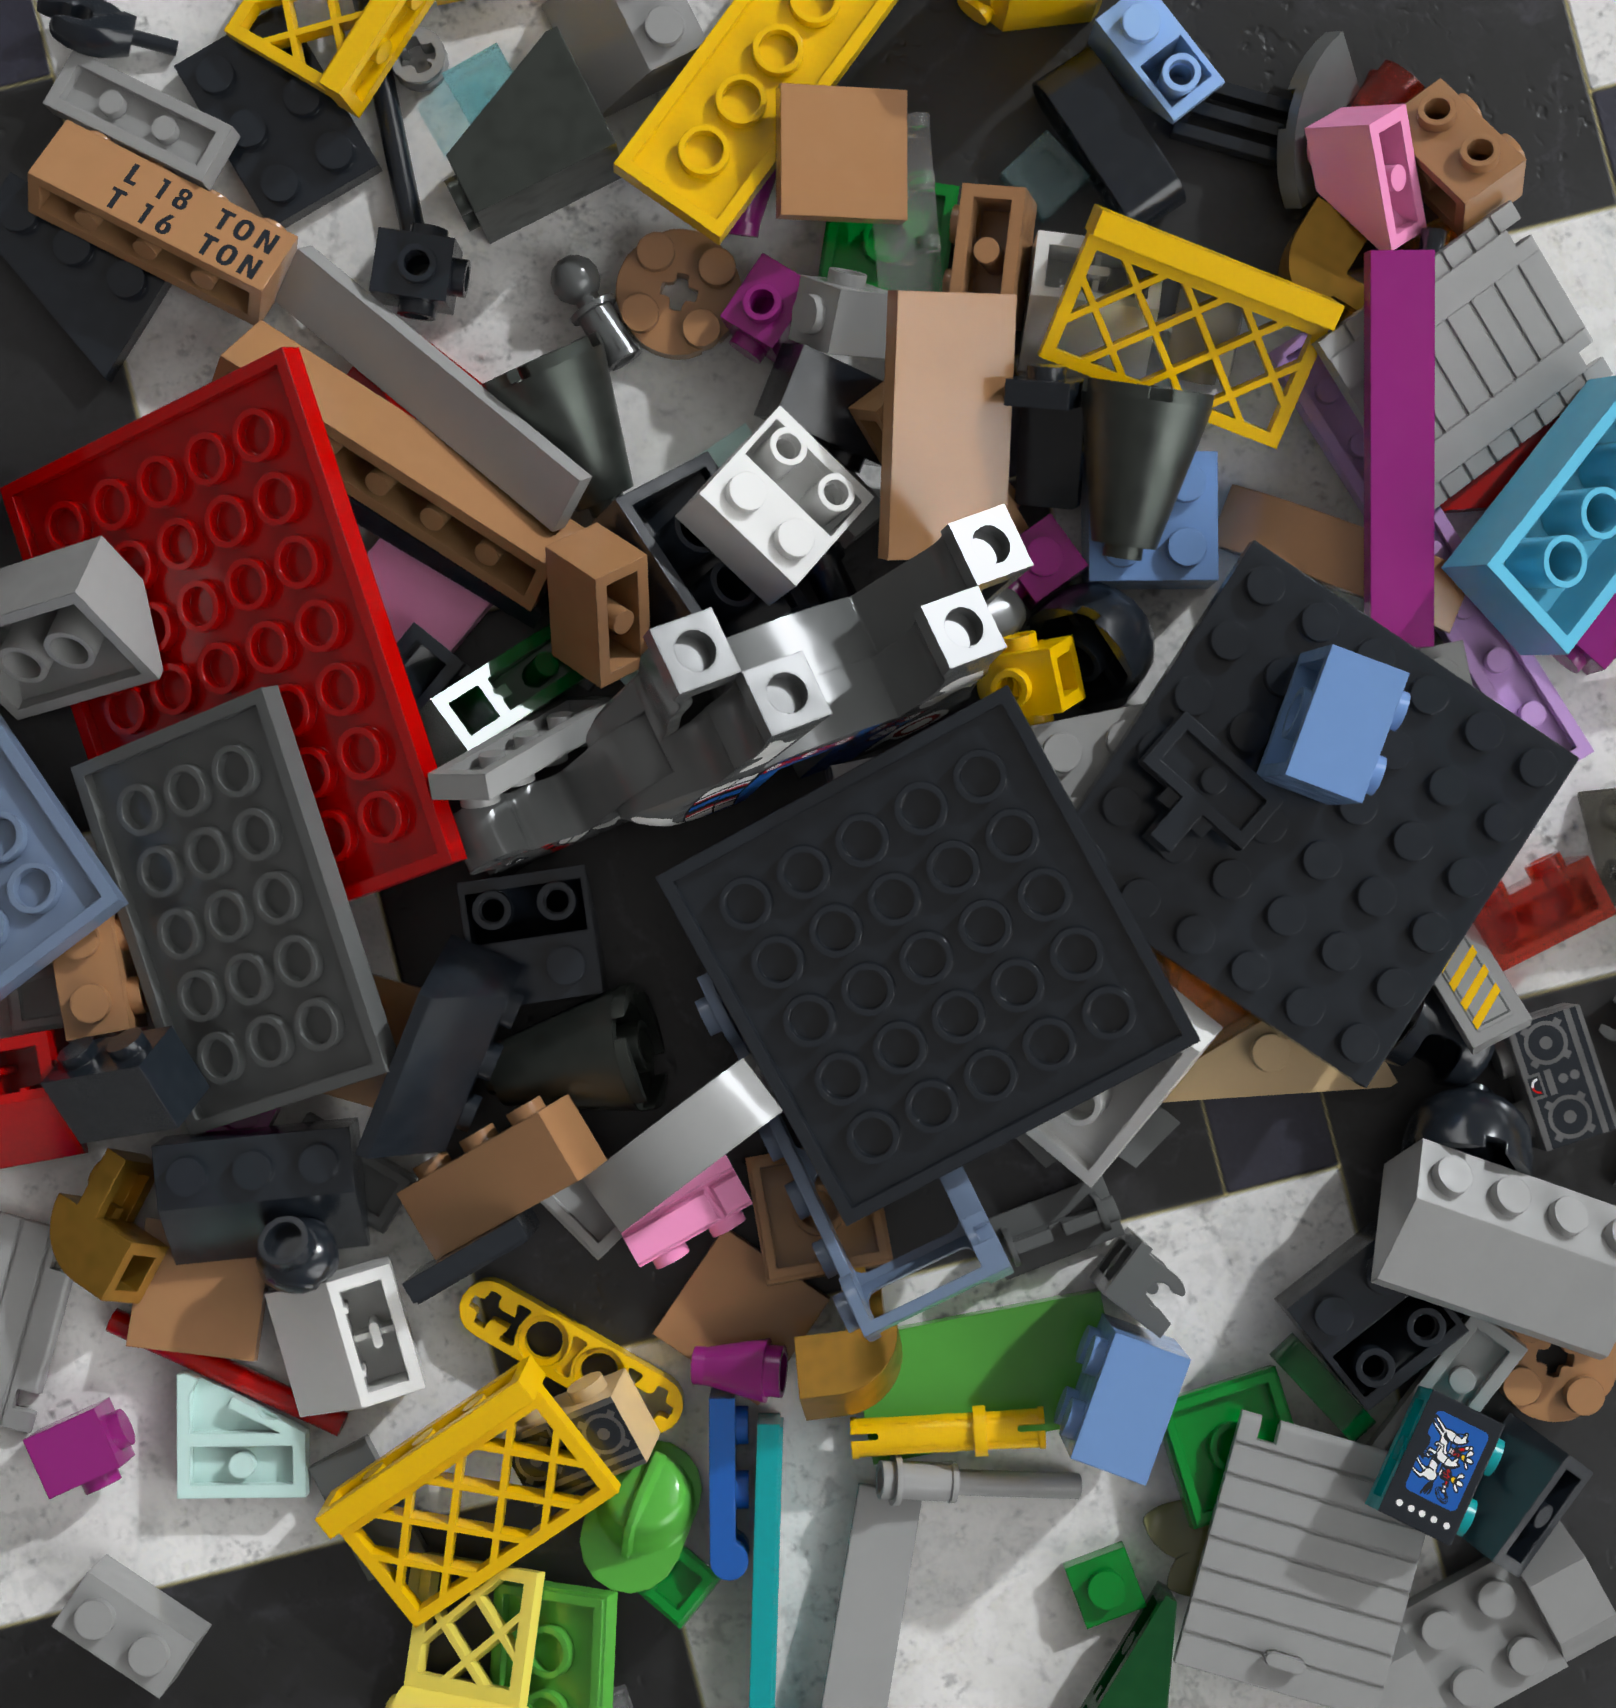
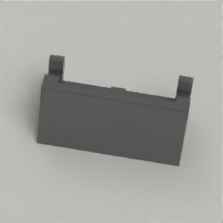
M1127 1227L1124 1231L1125 1234L1120 1236L1090 1275V1279L1104 1296L1161 1338L1171 1323L1160 1309L1154 1305L1146 1293L1156 1294L1159 1289L1157 1283H1164L1168 1285L1172 1293L1183 1297L1186 1293L1182 1281L1159 1258L1151 1253L1153 1249L1137 1233Z

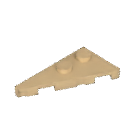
M1257 1019L1207 1048L1163 1102L1386 1088L1395 1085L1398 1081L1388 1064L1383 1062L1368 1087L1359 1086Z

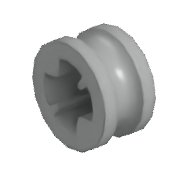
M417 27L392 69L403 86L409 90L424 92L436 88L443 82L448 73L449 60L438 35L428 28ZM415 46H421L425 54L434 52L436 54L435 59H427L430 69L422 73H417L413 65H406L404 67L402 65L403 59L411 60L408 50Z

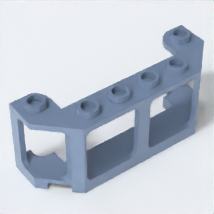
M706 973L697 977L705 996L696 1000L695 1004L711 1036L723 1032L727 1041L733 1047L738 1060L745 1058L751 1051L710 976ZM778 1114L758 1129L772 1160L775 1162L784 1157L794 1177L793 1181L784 1186L799 1218L803 1220L812 1216L822 1239L812 1243V1247L827 1278L830 1279L838 1274L840 1276L839 1282L843 1292L832 1296L849 1333L861 1329L863 1336L872 1342L881 1338L880 1333L979 1284L987 1281L992 1284L1014 1273L963 1166L939 1178L958 1216V1225L952 1232L869 1272L859 1273L855 1271L816 1190L815 1181L819 1175L805 1150L795 1145L781 1114ZM970 1249L975 1252L981 1264L980 1268L874 1319L869 1306V1299L875 1291L959 1250Z

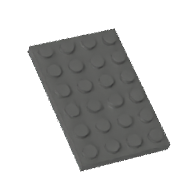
M278 685L261 687L71 767L100 861L129 903L117 913L154 1027H173L210 1086L185 1119L190 1136L390 1072L388 1069L397 1048Z

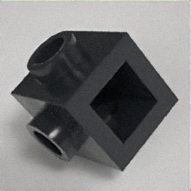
M425 223L410 224L409 231L378 227L369 291L383 305L398 307L397 314L402 317L420 321H435L436 313L454 315L456 297L466 298L470 281V260L462 259L463 252L455 238L448 237V230Z

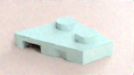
M182 1370L176 1375L177 1499L307 1497L310 1493V1472L308 1470L310 1467V1428L192 1370Z

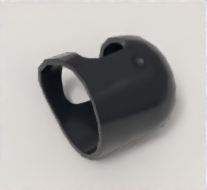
M1431 988L1384 1062L1396 1067H1403L1412 1057H1416L1424 1061L1431 1068L1435 1084L1445 1087H1462L1470 1084L1483 1073L1493 1055L1496 1043L1472 1055L1440 999Z

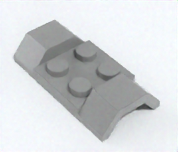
M1561 1521L1558 1522L1519 1578L1485 1556L1408 1599L1379 1708H1494L1569 1667L1566 1662L1616 1636V1612L1585 1555Z

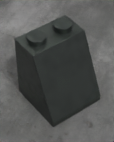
M557 26L542 35L446 154L455 175L444 180L469 232L481 226L489 243L492 244L621 179L620 176L614 173L613 163L619 156L617 143Z

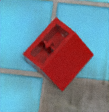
M64 1028L0 1039V1169L88 1153L87 1143L80 1144L40 1084L59 1062L57 1059L59 1052L69 1044V1041H66Z

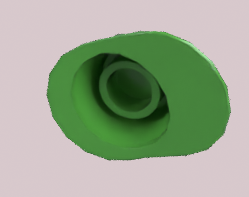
M657 1440L647 1463L615 1475L621 1483L619 1493L586 1514L580 1537L583 1562L594 1579L610 1590L632 1594L651 1589L668 1577L680 1557L699 1508L702 1485L699 1470L690 1456L671 1442Z

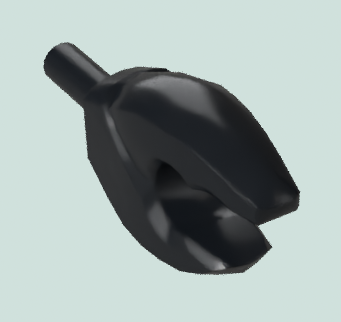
M105 0L37 1V11L51 18L49 29L52 37L65 47L78 53L96 58L129 57L131 45L176 56L179 41L136 30L137 16L125 11L121 12L118 7Z

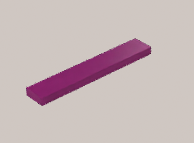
M1370 250L1364 253V614L1413 647H1434L1435 250Z

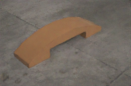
M1232 484L1218 519V548L1241 556L1248 543L1256 540L1318 583L1364 599V527L1272 495ZM1434 555V628L1450 634L1465 594L1441 568L1447 560Z

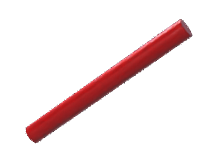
M117 1308L107 1324L106 1332L127 1341L131 1314ZM146 1349L337 1437L349 1414L346 1411L300 1417L291 1386L229 1358Z

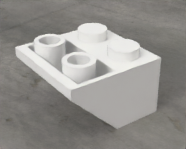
M1038 230L1031 252L1017 373L1027 374V364L1059 365L1039 357L1037 353L1085 238L1083 235ZM1096 251L1086 275L1095 299L1130 284L1120 259ZM1132 264L1138 280L1153 274L1151 271ZM1163 281L1142 289L1155 322H1157ZM1082 288L1073 309L1087 303ZM1134 293L1099 309L1112 342L1147 326ZM1092 313L1068 322L1057 348L1081 356L1104 346ZM1151 336L1116 351L1126 375L1136 379L1146 376L1153 342ZM1109 355L1093 361L1115 370ZM1067 368L1066 377L1092 378Z
M779 406L707 480L675 517L770 606L798 585L873 500L874 496L786 410Z
M389 1255L337 1270L332 1277L323 1281L316 1290L311 1292L291 1294L275 1289L264 1293L300 1417L362 1409L426 1389L424 1373Z

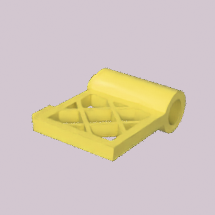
M426 1552V1553H424V1554H430V1555H436V1556L444 1557V1554H440V1553H435V1552ZM454 1556V1559L464 1560L475 1563L484 1562L480 1560ZM508 1566L483 1585L469 1592L470 1596L449 1613L445 1608L417 1628L412 1624L404 1686L401 1687L397 1694H393L389 1698L385 1708H529L527 1703L545 1572ZM410 1568L408 1586L421 1602L437 1593L440 1572ZM504 1581L524 1584L520 1612L505 1623L488 1595ZM477 1605L493 1629L494 1634L472 1651L455 1622ZM435 1618L437 1623L433 1626V1619ZM517 1629V1636L515 1639L512 1633ZM444 1632L461 1661L446 1674L426 1671L430 1643ZM499 1643L503 1645L513 1661L510 1687L493 1684L479 1662L481 1658ZM468 1671L473 1680L460 1678V1676Z

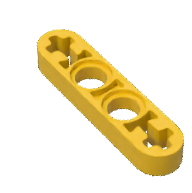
M486 1277L474 1282L462 1295L459 1304V1314L464 1327L468 1331L518 1361H522L531 1355L545 1372L546 1377L568 1388L576 1380L583 1377V1361L594 1353H603L615 1360L618 1370L626 1368L629 1373L630 1368L641 1373L642 1375L636 1379L634 1384L642 1391L652 1394L657 1386L663 1387L668 1391L665 1402L673 1409L669 1414L659 1410L653 1417L661 1433L672 1428L680 1419L684 1407V1392L679 1382L673 1376L511 1283L496 1277ZM491 1291L498 1293L502 1297L498 1307L514 1318L518 1314L520 1305L531 1311L519 1325L514 1341L503 1335L511 1326L507 1321L493 1316L488 1323H484L477 1318L480 1307L473 1303L475 1295L485 1299ZM547 1321L559 1328L563 1344L557 1353L551 1356H540L530 1349L527 1343V1332L537 1322Z

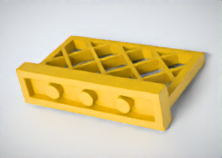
M243 0L225 27L224 32L234 41L328 95L339 107L360 118L435 0H369L364 10L341 16L338 0H327L331 19L301 28L298 26L294 1L298 0ZM283 5L287 32L261 38L249 31L262 10ZM350 30L348 35L345 36V31ZM334 35L337 52L322 74L306 64L302 43ZM291 47L293 56L281 49Z
M1094 204L1085 226L1087 233L1037 355L1096 379L1157 387L1154 384L1168 378L1172 389L1182 390L1176 374L1211 360L1223 390L1214 395L1212 409L1227 402L1232 416L1213 409L1208 423L1277 449L1318 355L1312 343L1327 334L1329 329L1335 330L1345 306L1331 297ZM1096 251H1100L1121 260L1130 284L1095 299L1086 275ZM1132 264L1151 271L1153 274L1138 280ZM1167 278L1180 283L1189 308L1155 322L1142 289ZM1082 288L1087 303L1073 309ZM1192 288L1214 297L1197 303ZM1134 293L1147 326L1112 342L1099 309ZM1226 302L1239 306L1249 331L1214 346L1202 313ZM1252 312L1272 319V321L1257 327ZM1092 313L1104 346L1081 356L1057 348L1066 324ZM1194 317L1206 350L1171 364L1159 332ZM1285 326L1307 333L1308 335L1298 358L1274 369L1262 336ZM1151 336L1164 368L1141 379L1126 375L1116 351ZM1253 341L1265 373L1231 388L1219 355ZM1109 355L1115 370L1093 361ZM1290 374L1282 391L1278 379ZM1270 383L1277 406L1267 429L1244 421L1235 398Z
M531 1355L333 1489L314 1519L330 1540L340 1533L415 1628L619 1493L621 1483L542 1383L546 1374ZM537 1409L553 1429L551 1447L515 1441L517 1422ZM507 1429L505 1439L495 1438V1436ZM561 1441L568 1448V1450L560 1449ZM475 1450L503 1454L500 1481L464 1475L467 1455ZM513 1456L549 1462L546 1488L540 1489L509 1483ZM456 1464L455 1474L444 1472L445 1470ZM558 1464L583 1468L597 1486L582 1496L555 1491ZM425 1484L453 1489L450 1514L444 1515L414 1509L417 1489ZM462 1491L498 1497L495 1523L459 1517ZM405 1498L404 1507L394 1506ZM507 1498L542 1504L541 1523L531 1530L504 1525ZM552 1506L563 1508L551 1516ZM375 1518L402 1523L399 1549L375 1545L362 1527ZM412 1525L447 1531L444 1557L409 1551ZM457 1533L492 1539L490 1557L482 1563L454 1559ZM502 1541L512 1542L501 1549ZM391 1564H396L397 1570ZM407 1567L441 1572L440 1591L424 1602H421L405 1582ZM452 1575L461 1576L451 1583Z

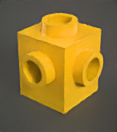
M1031 630L1005 636L1003 639L1007 648L990 664L987 675L977 683L980 699L1008 685L1030 726L1054 721L1053 714L1063 713L1086 698L1073 635L1037 640L1036 631Z

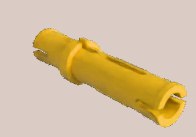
M985 1405L972 1406V1412L870 1418L850 1417V1435H878L877 1440L851 1441L852 1458L854 1460L861 1457L938 1452L950 1453L974 1450L975 1457L989 1456L988 1450L1039 1447L1040 1449H1046L1045 1430L1018 1431V1426L1045 1424L1044 1407L986 1411Z

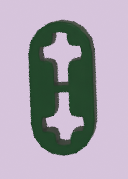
M1293 1333L1269 1354L1349 1440L1356 1442L1376 1423L1369 1413Z

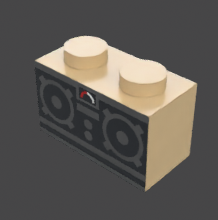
M626 1368L604 1377L600 1371L589 1373L572 1383L568 1387L567 1392L553 1397L614 1476L647 1463L661 1432ZM537 1409L517 1422L515 1441L551 1447L553 1429ZM506 1429L505 1432L503 1433L501 1439H505V1438H506V1431H507V1429ZM561 1441L560 1449L568 1450V1448ZM513 1456L512 1467L523 1486L540 1489L546 1488L549 1462ZM558 1464L555 1491L570 1494L595 1484L583 1468ZM533 1503L535 1507L542 1505Z

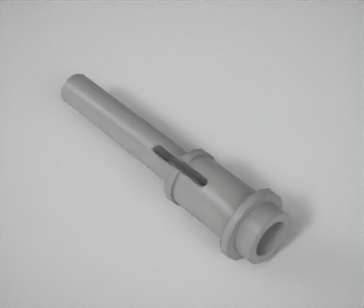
M891 1455L889 1460H879L876 1469V1494L878 1499L888 1500L891 1506L896 1507L901 1504L902 1500L956 1503L959 1495L1079 1499L1082 1493V1478L1079 1473L959 1469L956 1461H903L901 1455Z

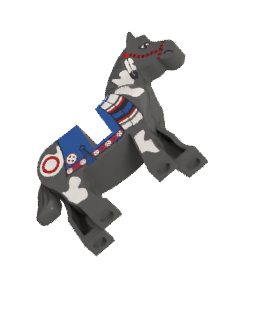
M1005 504L947 524L940 531L942 536L933 545L850 597L781 617L728 638L725 637L712 607L649 629L643 636L648 649L640 657L638 673L597 714L586 735L588 749L561 772L549 778L528 784L510 793H501L500 802L494 805L476 809L463 808L453 814L468 858L464 862L470 875L485 871L488 872L490 877L498 874L500 877L511 875L528 864L555 851L572 846L575 842L580 843L587 838L595 837L600 832L609 831L614 826H620L628 821L641 825L666 827L701 818L744 801L781 768L792 765L798 778L801 779L823 771L831 765L841 764L891 745L930 726L955 711L972 696L971 691L973 687L987 675L990 664L1007 648L1003 637L1019 632L1026 620V610L1023 601L1018 593L1008 587L1034 564Z

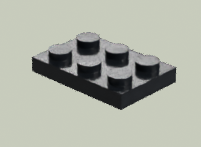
M283 5L273 7L259 15L249 31L261 38L287 32ZM228 35L174 65L199 110L233 126L241 136L228 159L263 218L272 219L284 228H287L383 171L348 111L339 107L328 95L239 44ZM307 42L302 43L306 64L323 74L324 71ZM291 47L281 49L293 56Z

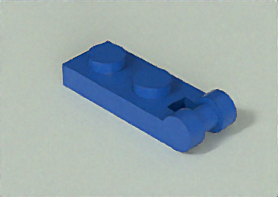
M711 1388L709 1395L710 1565L716 1576L722 1580L731 1581L738 1579L745 1573L749 1562V1539L745 1533L737 1529V1509H749V1470H737V1445H749V1406H736L735 1394Z

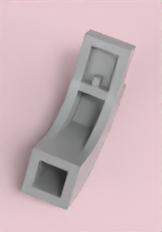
M750 1053L666 1114L582 1181L622 1233L783 1110L752 1053Z

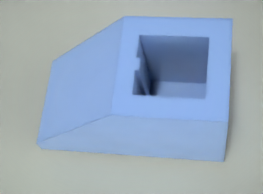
M1120 0L1095 19L1088 40L1089 46L1126 93L1171 124L1177 122L1224 85V79L1162 0Z

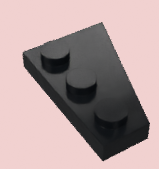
M12 172L8 174L0 187V254L101 375L111 383L172 284L28 212V182Z

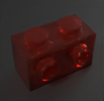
M1558 850L1527 864L1524 869L1528 877L1508 887L1505 886L1501 879L1473 924L1502 971L1616 915V909L1588 855L1570 856L1563 859Z

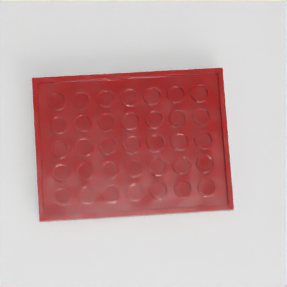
M281 347L0 488L23 561L102 535L144 581L163 672L159 680L70 705L88 760L261 687L278 685L349 902L468 859L449 801L432 800L428 773L438 767L299 347Z

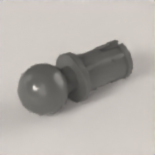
M568 255L559 260L551 272L550 283L554 294L562 302L576 305L579 309L570 318L574 326H581L586 335L596 331L599 332L604 343L609 371L618 370L637 358L642 350L627 330L615 309L616 298L614 294L608 293L602 296L598 294L600 275L597 266L589 258L580 255Z

